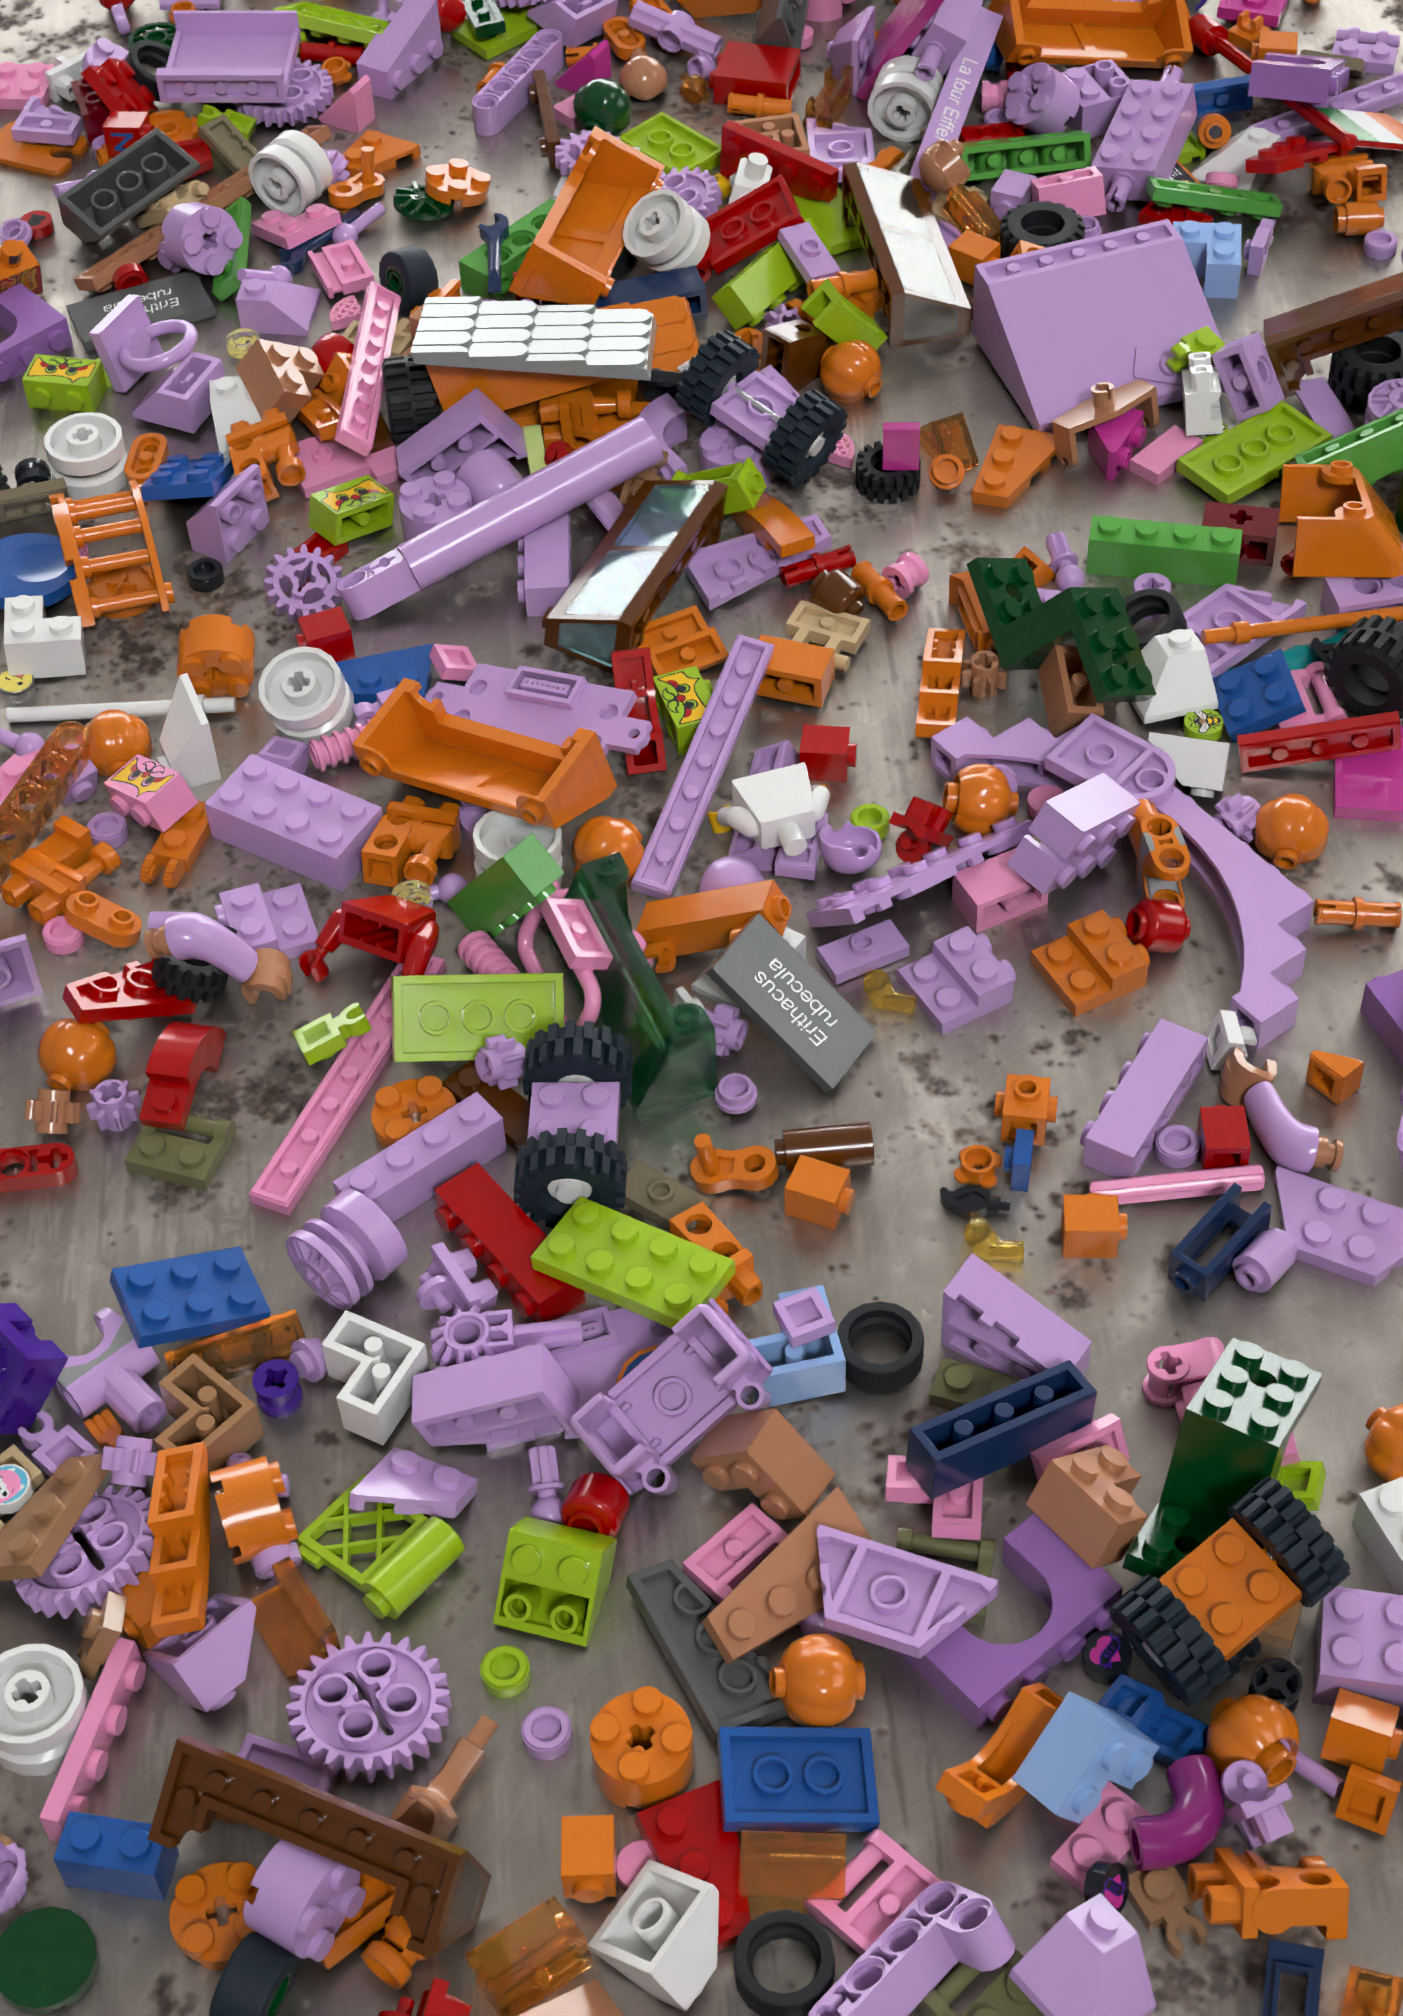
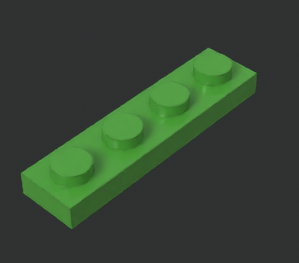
M1149 176L1145 187L1153 203L1162 207H1172L1173 204H1180L1193 211H1204L1205 208L1217 209V212L1228 216H1234L1236 212L1247 213L1252 218L1262 220V218L1267 219L1268 216L1279 218L1283 206L1275 193Z
M243 196L225 209L235 220L238 229L242 233L243 241L240 247L233 253V261L229 259L223 272L219 275H214L212 294L220 301L225 300L231 294H238L242 282L238 280L237 272L240 268L247 269L251 203Z

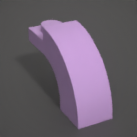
M668 393L649 403L639 416H642L652 429L661 450L668 452L667 463L663 468L659 469L657 476L671 480L677 470L687 474V465L671 449L676 444L687 440L686 411L678 407L677 402Z

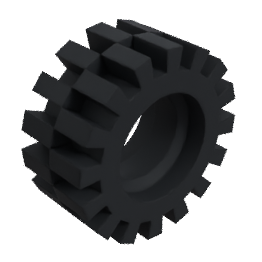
M880 441L874 442V448L868 444L864 447V452L859 451L858 458H856V488H859V493L862 496L867 494V500L872 502L875 498H878L879 504H884L885 500H890V504H897V498H900L902 502L907 501L908 495L913 497L916 494V489L919 490L920 455L919 470H883V445Z

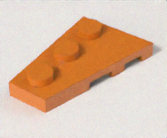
M998 424L972 490V503L1007 509L1030 486L1031 478L1039 470L1043 472L1050 465L1051 458L1056 454L1054 434L1019 428L1013 425Z

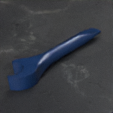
M353 208L340 216L342 223L350 224L362 215L363 212ZM335 227L290 250L281 248L279 250L280 261L285 263H279V265L288 268L292 276L302 272L308 261L307 251L312 250L314 253L330 241Z
M494 213V225L479 224L480 238L486 243L488 248V293L502 292L501 247L508 238L510 229L508 218L500 213Z

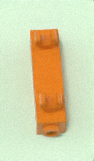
M770 879L646 902L636 931L647 943L644 952L645 958L658 959L655 972L659 974L671 972L674 969L676 956L726 948L747 922L758 913L783 936L788 919L791 916L792 906L775 881Z

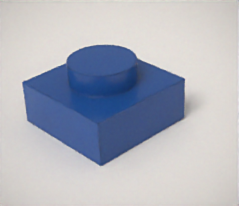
M1017 1128L1015 1146L1006 1145L1003 1172H1012L1010 1190L1028 1192L1034 1130Z

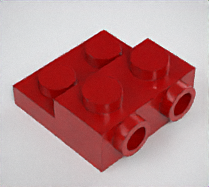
M108 58L100 66L89 65L81 73L110 112H148L150 115L159 110L153 103L155 101L153 94L144 85L140 86L133 78L135 75L134 70L123 59L120 61L118 58Z

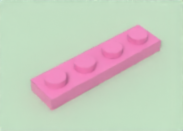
M119 1637L109 1654L39 1816L45 1832L51 1841L59 1842L69 1811L88 1814L89 1794L95 1781L99 1782L106 1772L108 1749L114 1736H119L125 1727L127 1704L132 1692L139 1691L145 1678L146 1664L141 1658L136 1641Z

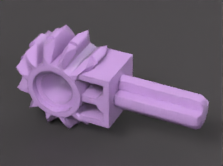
M476 1304L466 1312H463L456 1306L454 1316L440 1315L439 1327L431 1329L430 1340L432 1349L430 1352L436 1366H452L475 1360L480 1356H492L516 1350L524 1345L543 1343L546 1348L580 1345L584 1339L583 1325L581 1319L578 1318L515 1325L512 1309L498 1311L491 1309L481 1313L480 1308Z

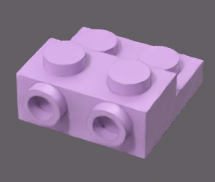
M254 883L219 893L221 904L214 906L218 922L224 926L236 929L238 931L237 936L255 951L259 948L276 949L283 952L289 959L300 957L301 954L308 950H315L318 945L314 942L318 937V933L300 883L264 893L261 892L259 883Z
M966 926L932 942L931 954L897 969V982L941 1035L1012 1002L1016 975L1008 960L998 961L994 957L992 945L984 933L980 932L975 935Z

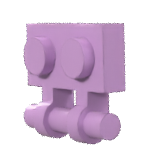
M1353 26L1350 29L1338 28L1332 54L1362 58L1366 66L1365 73L1390 76L1394 72L1401 35L1388 34V30H1379L1378 33L1360 31V27Z

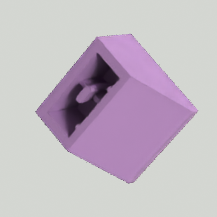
M548 0L528 10L527 16L543 29L559 30L562 33L563 45L565 47H577L603 33V23L615 17L619 0Z
M1112 59L1099 60L1094 64L1070 68L1067 71L1061 72L1070 78L1080 91L1078 112L1074 118L1069 117L1066 122L1067 126L1072 131L1084 130L1090 133V138L1106 134L1131 80Z
M191 351L185 358L166 372L132 412L133 417L194 434L212 413L209 381L225 377L222 359Z
M253 463L229 480L215 496L186 522L193 551L227 564L270 522L259 465Z

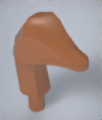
M482 1714L467 1738L463 1736L458 1738L441 1769L425 1787L410 1785L395 1806L390 1819L446 1841L459 1821L454 1807L466 1784L487 1758L483 1749L499 1725Z

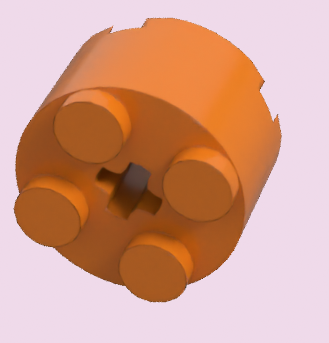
M220 614L203 615L189 621V627L184 631L181 629L178 637V679L180 675L187 673L196 694H204L206 698H211L212 695H230L235 698H242L248 695L249 688L254 680L255 636L251 628L244 623L242 628L232 623V617Z
M262 1456L209 1472L212 1483L222 1481L223 1488L215 1490V1498L229 1548L239 1546L241 1552L233 1554L235 1566L250 1562L258 1553L269 1547L290 1545V1541L299 1539L291 1507L281 1510L277 1494L286 1491L278 1461L268 1463L267 1457Z
M643 1686L636 1691L627 1692L613 1698L592 1719L590 1724V1747L594 1776L599 1789L609 1801L627 1809L626 1806L643 1808L644 1810L685 1793L691 1781L694 1768L693 1735L690 1720L677 1702L661 1694L655 1687Z

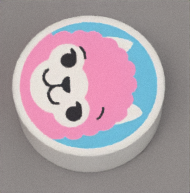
M5 1464L0 1466V1514L15 1513L32 1497L33 1485L24 1468L15 1464Z

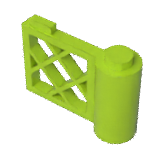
M363 1474L298 1535L299 1539H296L299 1545L298 1549L302 1559L318 1570L323 1565H326L364 1592L366 1595L363 1597V1602L375 1616L383 1619L385 1616L397 1619L465 1551V1546L457 1533L443 1520L437 1517L429 1519L421 1513L414 1515L394 1514V1504L377 1502V1511L352 1514V1509L349 1508L350 1492L366 1477ZM406 1520L412 1524L402 1535L385 1537V1522ZM377 1524V1537L375 1539L351 1542L352 1527ZM343 1529V1543L322 1546L317 1542L326 1531ZM376 1552V1560L363 1573H360L351 1566V1555Z

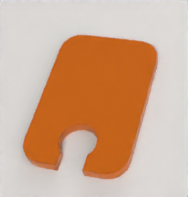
M16 121L6 124L0 130V164L55 176L63 174L73 165L71 159L52 157V154L65 150L74 155L81 156L88 148L87 139L82 135H79L73 146H58L57 144L48 143L30 144L24 141H13L11 128Z

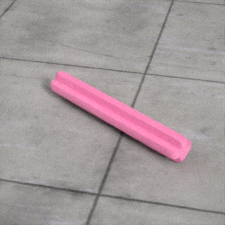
M1253 1164L1099 1180L1089 1183L1088 1193L1118 1195V1205L1220 1195L1224 1194L1234 1182L1242 1186L1241 1192L1259 1191L1264 1188L1265 1174L1261 1165Z

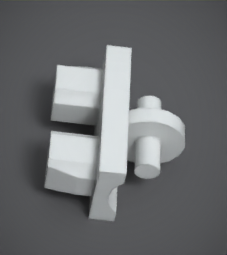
M86 51L70 60L60 56L54 59V68L44 72L50 87L49 97L55 103L64 98L70 102L74 100L71 81H76L83 77L81 75L83 72L81 63Z

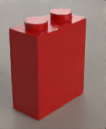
M728 41L723 53L718 54L716 69L711 70L709 76V89L713 90L714 103L728 105L730 92L752 96L764 93L765 97L792 99L801 79V49Z

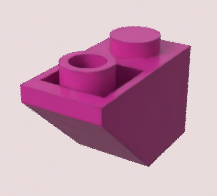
M1132 408L1117 418L1089 428L1088 450L1106 480L1114 481L1120 470L1128 467L1135 448H1141L1146 436V428L1142 427L1144 411Z

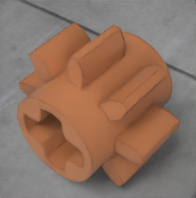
M991 651L976 652L972 655L971 661L963 660L961 686L969 687L972 696L982 699L991 698L997 694L998 689H1006L1008 670H1003L996 653Z
M38 1089L37 1099H26L25 1120L35 1121V1132L68 1134V1123L74 1124L80 1121L81 1103L70 1101L71 1091Z

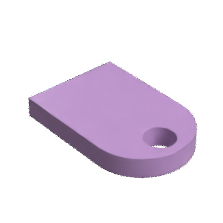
M1093 713L1045 757L1046 770L1076 786L1105 773L1137 800L1148 799L1155 806L1164 803L1174 790L1176 769L1173 760L1166 752ZM1155 782L1158 783L1160 786L1150 788L1144 786L1143 783Z

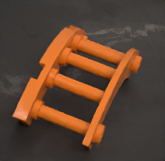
M135 479L128 480L129 490L79 500H72V497L65 498L64 493L49 495L65 565L74 566L76 579L69 581L77 616H81L83 630L95 628L94 619L101 618L102 613L159 603L161 614L163 615L170 612L169 604L175 603L171 581L163 582L145 509L148 501H143L140 488L142 484L138 485ZM134 511L136 519L83 529L80 528L78 521ZM142 533L146 549L88 559L87 556L80 557L78 548L85 547V543ZM150 563L155 588L97 599L96 595L89 597L85 579L92 578V574Z

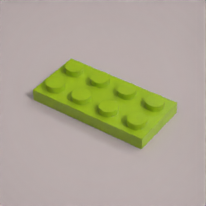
M308 1L273 8V11H297L300 30L302 28L308 29L313 36H337L338 42L364 43V48H367L376 33L382 35L389 25L387 20Z
M1281 400L1269 411L1247 419L1177 459L1176 470L1219 502L1232 504L1279 477V470L1283 468V464L1288 461L1296 462L1295 455L1333 439V435Z
M563 973L391 976L393 1062L475 1060L479 1048L486 1046V1038L504 1034L506 1040L515 1038L516 1042H520L527 1049L529 1039H535V1033L538 1030L542 1029L548 1033V1025L556 1022L560 1028L564 1027Z
M582 1196L578 1198L531 1256L533 1269L669 1328L675 1326L697 1305H708V1300L711 1298L715 1300L736 1273L735 1260Z

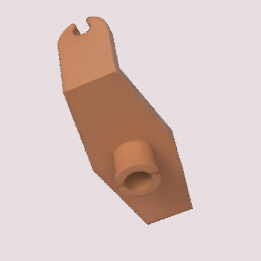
M1140 379L1114 388V385L1109 382L1097 383V386L1093 385L1091 387L1092 397L1052 421L1055 450L1059 463L1062 466L1068 465V469L1077 466L1078 452L1075 433L1117 418L1135 406L1137 410L1144 411L1143 427L1149 425V430L1157 427L1160 419L1156 386Z

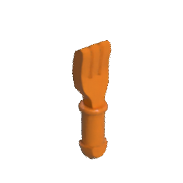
M108 1408L103 1410L101 1414H96L92 1419L83 1422L91 1437L102 1449L104 1446L116 1447L117 1436H124L120 1424Z

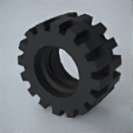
M165 954L162 958L154 959L152 968V980L156 981L155 985L159 989L165 988V994L169 996L175 994L178 996L177 999L184 1001L185 998L190 999L191 1003H199L200 999L205 1003L211 1002L212 998L218 999L221 993L223 994L229 976L203 960L187 959L180 961L173 955L166 956Z

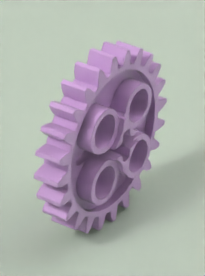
M296 58L286 103H233L234 109H237L239 113L257 118L256 125L264 121L266 127L271 126L272 123H277L278 128H281L286 122L291 126H295L296 120L307 123L306 117L317 118V111L324 112L326 105L332 104L331 98H334L332 77L328 76L327 69L321 70V64L312 66L311 60L300 63V58Z
M685 166L681 172H677L676 167L672 168L670 174H665L662 171L659 178L665 182L661 189L675 191L704 218L719 211L717 206L722 205V193L715 176H710L708 170L701 173L700 168L696 167L690 172L689 167Z
M109 1485L102 1495H99L96 1491L43 1576L40 1578L13 1580L16 1585L15 1589L26 1605L29 1604L34 1613L42 1610L47 1618H51L59 1611L62 1618L67 1619L75 1608L78 1609L82 1616H85L91 1604L97 1603L100 1607L108 1591L124 1595L122 1587L126 1584L138 1586L140 1582L136 1575L138 1572L149 1571L150 1562L148 1559L152 1555L154 1536L147 1525L151 1498H146L140 1489L133 1493L128 1485L124 1486L118 1493L113 1485ZM80 1531L96 1556L102 1561L105 1566L104 1569L96 1570L82 1547L73 1537L75 1532Z
M370 1631L365 1632L361 1644H355L354 1640L347 1635L344 1640L345 1648L338 1650L334 1645L328 1643L326 1644L328 1654L326 1659L311 1655L309 1658L312 1671H297L299 1685L290 1686L291 1703L286 1704L291 1737L296 1739L299 1754L309 1755L311 1767L316 1768L325 1762L327 1776L330 1778L343 1768L349 1783L355 1779L358 1771H365L368 1783H373L376 1770L381 1769L384 1770L389 1779H393L395 1774L394 1765L401 1763L406 1769L411 1771L414 1769L413 1754L428 1758L430 1756L428 1741L441 1743V1727L449 1726L448 1709L452 1707L446 1673H441L437 1658L428 1660L427 1650L424 1645L412 1651L410 1638L407 1636L397 1645H393L390 1632H386L380 1642H373ZM347 1677H353L358 1683L364 1700L360 1701L356 1685ZM403 1709H410V1710L405 1711V1712H398V1711H401V1710H403ZM379 1711L381 1725L391 1734L390 1736L385 1735L379 1727L378 1719L374 1712ZM366 1734V1735L363 1736V1737L354 1738L355 1736Z

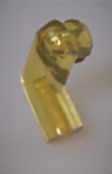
M881 969L872 970L865 975L863 988L876 1009L909 1016L914 1015L917 1003L916 995L896 992L889 980L888 974Z
M978 1217L969 1220L964 1228V1238L984 1262L1024 1263V1241L1001 1240L985 1219Z

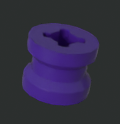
M274 1359L261 1364L255 1370L252 1377L253 1388L257 1395L258 1406L265 1415L273 1418H284L294 1414L300 1408L303 1402V1390L299 1383L298 1371L292 1363L287 1360ZM275 1384H284V1387L275 1386Z

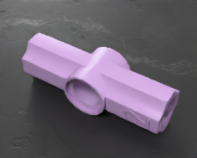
M639 0L633 6L628 26L656 37L659 45L666 51L675 53L683 49L694 55L699 52L708 53L714 62L717 59L724 37L695 25L693 18L688 13L675 10L669 14Z

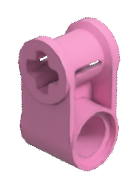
M1205 1337L1194 1342L1155 1348L1148 1356L1146 1365L1149 1374L1144 1378L1142 1385L1143 1395L1146 1400L1154 1406L1161 1408H1170L1175 1406V1402L1184 1400L1181 1386L1206 1379L1225 1350L1222 1341L1215 1337ZM1164 1359L1162 1368L1159 1369L1160 1361ZM1169 1385H1172L1171 1394L1168 1395Z

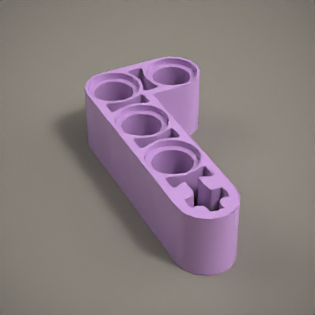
M937 1882L928 1886L813 2006L808 2016H908L958 1961L979 1971L995 1970L1009 1961L1014 1954V1940L990 1899L953 1882Z

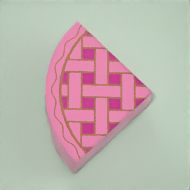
M355 295L343 298L331 309L330 323L332 331L348 328L353 320L359 321L362 310Z
M844 433L842 439L837 441V448L834 453L829 455L828 462L852 469L855 461V447L852 440Z

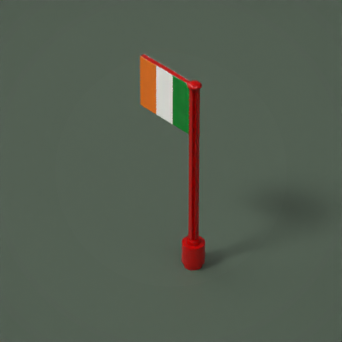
M1196 14L1188 20L1192 44L1208 56H1214L1219 53L1247 75L1251 74L1253 60L1228 42V31L1224 26L1207 14ZM1281 100L1334 142L1340 144V149L1344 152L1352 151L1355 147L1403 151V124L1389 114L1314 107L1309 102Z

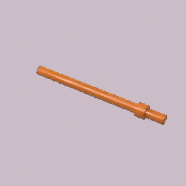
M1403 606L1249 624L1247 620L1231 622L1228 627L1203 629L1201 631V641L1203 645L1231 642L1232 645L1248 644L1251 642V639L1349 628L1363 617L1369 619L1372 615H1380L1382 619L1389 616L1395 618L1396 622L1403 621Z

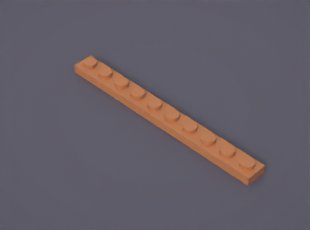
M308 125L299 131L315 140L321 148H323L322 143L332 137L327 125ZM249 164L211 188L208 194L204 195L198 202L225 210L231 205L230 203L241 196L244 198L251 196L255 190L249 178ZM163 223L156 224L73 278L78 290L93 291L95 294L102 293L112 287L113 274L120 266L128 263L139 264L142 261L146 262L157 258L159 252L158 245L164 241V234H161Z

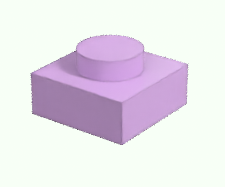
M816 1286L773 1302V1314L793 1349L836 1332L835 1320Z

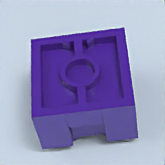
M0 1303V1435L19 1434L18 1429L21 1426L29 1432L37 1417L36 1414L40 1412L69 1359L52 1340H40L35 1335V1329L31 1324L33 1320L16 1303Z

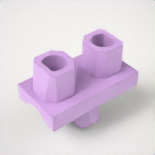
M443 1242L431 1245L430 1252L433 1255V1261L426 1270V1273L419 1277L421 1286L416 1293V1301L422 1309L433 1310L438 1308L440 1313L449 1311L454 1316L456 1306L463 1312H466L476 1304L480 1308L481 1313L495 1308L498 1291L492 1281L484 1279L471 1283L469 1280L476 1277L477 1271L476 1258L469 1248L449 1252Z
M1236 1761L1225 1768L1221 1776V1789L1226 1799L1235 1806L1225 1811L1226 1814L1222 1822L1224 1829L1237 1824L1249 1851L1295 1831L1281 1804L1293 1798L1287 1783L1267 1791L1268 1781L1266 1774L1259 1765L1252 1761Z

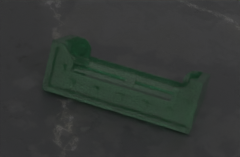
M618 852L581 864L564 899H582L613 956L607 970H593L601 989L602 998L601 1009L594 1028L600 1029L602 1025L611 1028L612 1036L619 1032L624 1036V1044L630 1043L634 1056L632 1093L628 1101L638 1121L714 1096L715 1088L718 1085L715 1027L706 1011L699 1005L681 1003L672 1006L632 932V921L628 913L626 889L629 870L621 853ZM549 929V945L583 1010L584 991L573 969L569 968Z

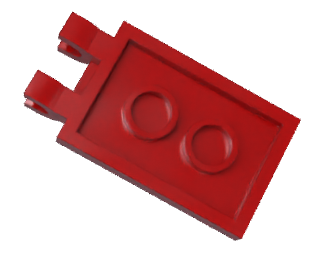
M782 174L705 218L710 229L709 246L702 260L696 265V268L705 283L711 277L713 269L719 274L778 240L779 229L805 223Z

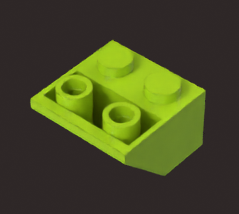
M525 1516L509 1529L493 1624L586 1647L591 1639L610 1585L618 1538Z

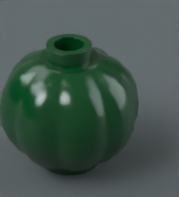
M610 78L591 80L581 86L574 96L573 109L575 118L583 130L592 131L596 126L605 132H611V135L615 136L624 131L630 124L632 119L630 97L623 86L616 80Z

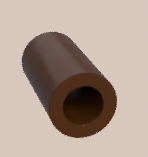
M870 1122L782 1130V1139L774 1140L778 1166L785 1165L786 1174L792 1173L800 1155L843 1168L873 1166L875 1161Z

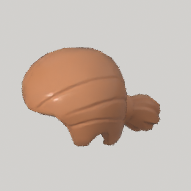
M636 47L630 55V60L623 66L620 72L619 83L629 96L648 101L659 93L666 92L668 77L662 64L655 58L648 56L640 47Z
M939 139L922 153L919 160V173L923 184L930 190L939 194L954 193L961 189L971 176L969 167L960 157L964 153V146L961 142H958L956 139L948 142Z

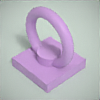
M129 294L89 333L115 392L126 393L144 373L167 368L185 358L194 349L198 340L195 326L185 320L171 319L151 324L139 295ZM171 333L184 335L182 341L177 346L165 353L157 338L158 336Z

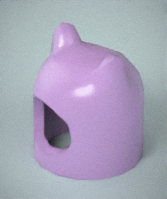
M484 449L471 455L461 465L456 475V479L465 483L469 488L472 505L523 479L522 475L506 457L495 449Z

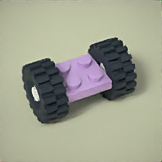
M725 329L724 332L722 330L718 331L716 336L712 335L707 339L706 345L702 344L698 348L696 357L692 356L688 362L690 364L689 368L683 371L681 375L683 381L678 383L677 390L679 392L675 395V400L678 401L676 403L677 406L707 427H712L715 424V420L718 419L766 452L763 455V461H765L763 464L766 468L792 486L801 487L803 483L806 484L810 481L812 475L815 477L819 473V468L822 465H826L829 461V455L836 450V443L842 439L844 434L841 431L847 425V421H845L848 418L846 410L814 389L812 392L810 390L806 391L803 397L801 395L798 398L794 397L756 371L760 364L757 361L760 358L757 349L729 330Z
M568 1020L565 1022V1027L560 1028L556 1022L548 1025V1033L540 1029L535 1033V1039L530 1038L527 1043L523 1092L524 1095H528L530 1103L529 1127L526 1145L520 1146L516 1156L513 1199L515 1204H519V1207L525 1214L530 1213L532 1221L538 1223L543 1219L546 1221V1227L555 1228L580 1196L617 1212H620V1208L623 1209L625 1205L627 1161L624 1151H618L620 1110L626 1106L627 1099L630 1100L632 1093L634 1054H632L630 1043L624 1044V1036L619 1032L612 1036L611 1028L602 1025L600 1029L594 1028V1022L584 1021V1026H576L575 1020Z

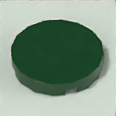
M52 1906L30 1910L12 1921L0 1935V1993L5 2002L18 2011L38 2016L54 2013V2009H59L64 2005L69 2007L79 2001L93 1984L100 1964L97 1940L86 1920L73 1911Z

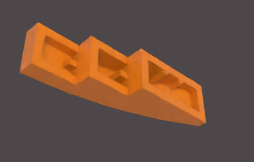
M763 492L754 509L730 514L746 535L753 533L766 551L774 549L781 559L815 548V535L786 505L769 494Z
M928 627L923 655L915 737L931 738L957 722L966 630Z
M204 1442L160 1450L157 1454L147 1525L154 1536L149 1576L156 1587L150 1627L157 1639L205 1629L210 1562V1493L207 1447Z

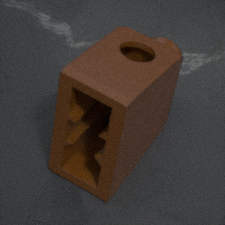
M801 319L767 327L764 329L760 371L771 365L799 392L820 376V360L824 352L832 346V338L814 325Z

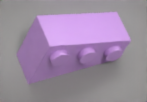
M404 0L397 13L391 11L387 17L389 25L383 34L376 33L356 64L359 80L366 74L371 79L373 95L388 100L393 99L443 54L437 0Z
M475 388L396 447L399 475L408 482L427 476H434L437 472L445 470L453 472L456 478L461 465L471 455L484 449L498 450L506 459L514 456L517 460L528 456L523 429L484 393Z
M971 1253L943 1291L941 1345L990 1370L1022 1379L1031 1377L1068 1360L1083 1375L1088 1370L1092 1341L975 1254Z
M543 1343L524 1345L516 1350L492 1356H480L472 1361L452 1366H440L431 1371L413 1375L412 1424L431 1447L491 1443V1435L520 1434V1442L535 1441V1433L564 1431L565 1439L580 1438L570 1425L571 1417L579 1410V1390Z

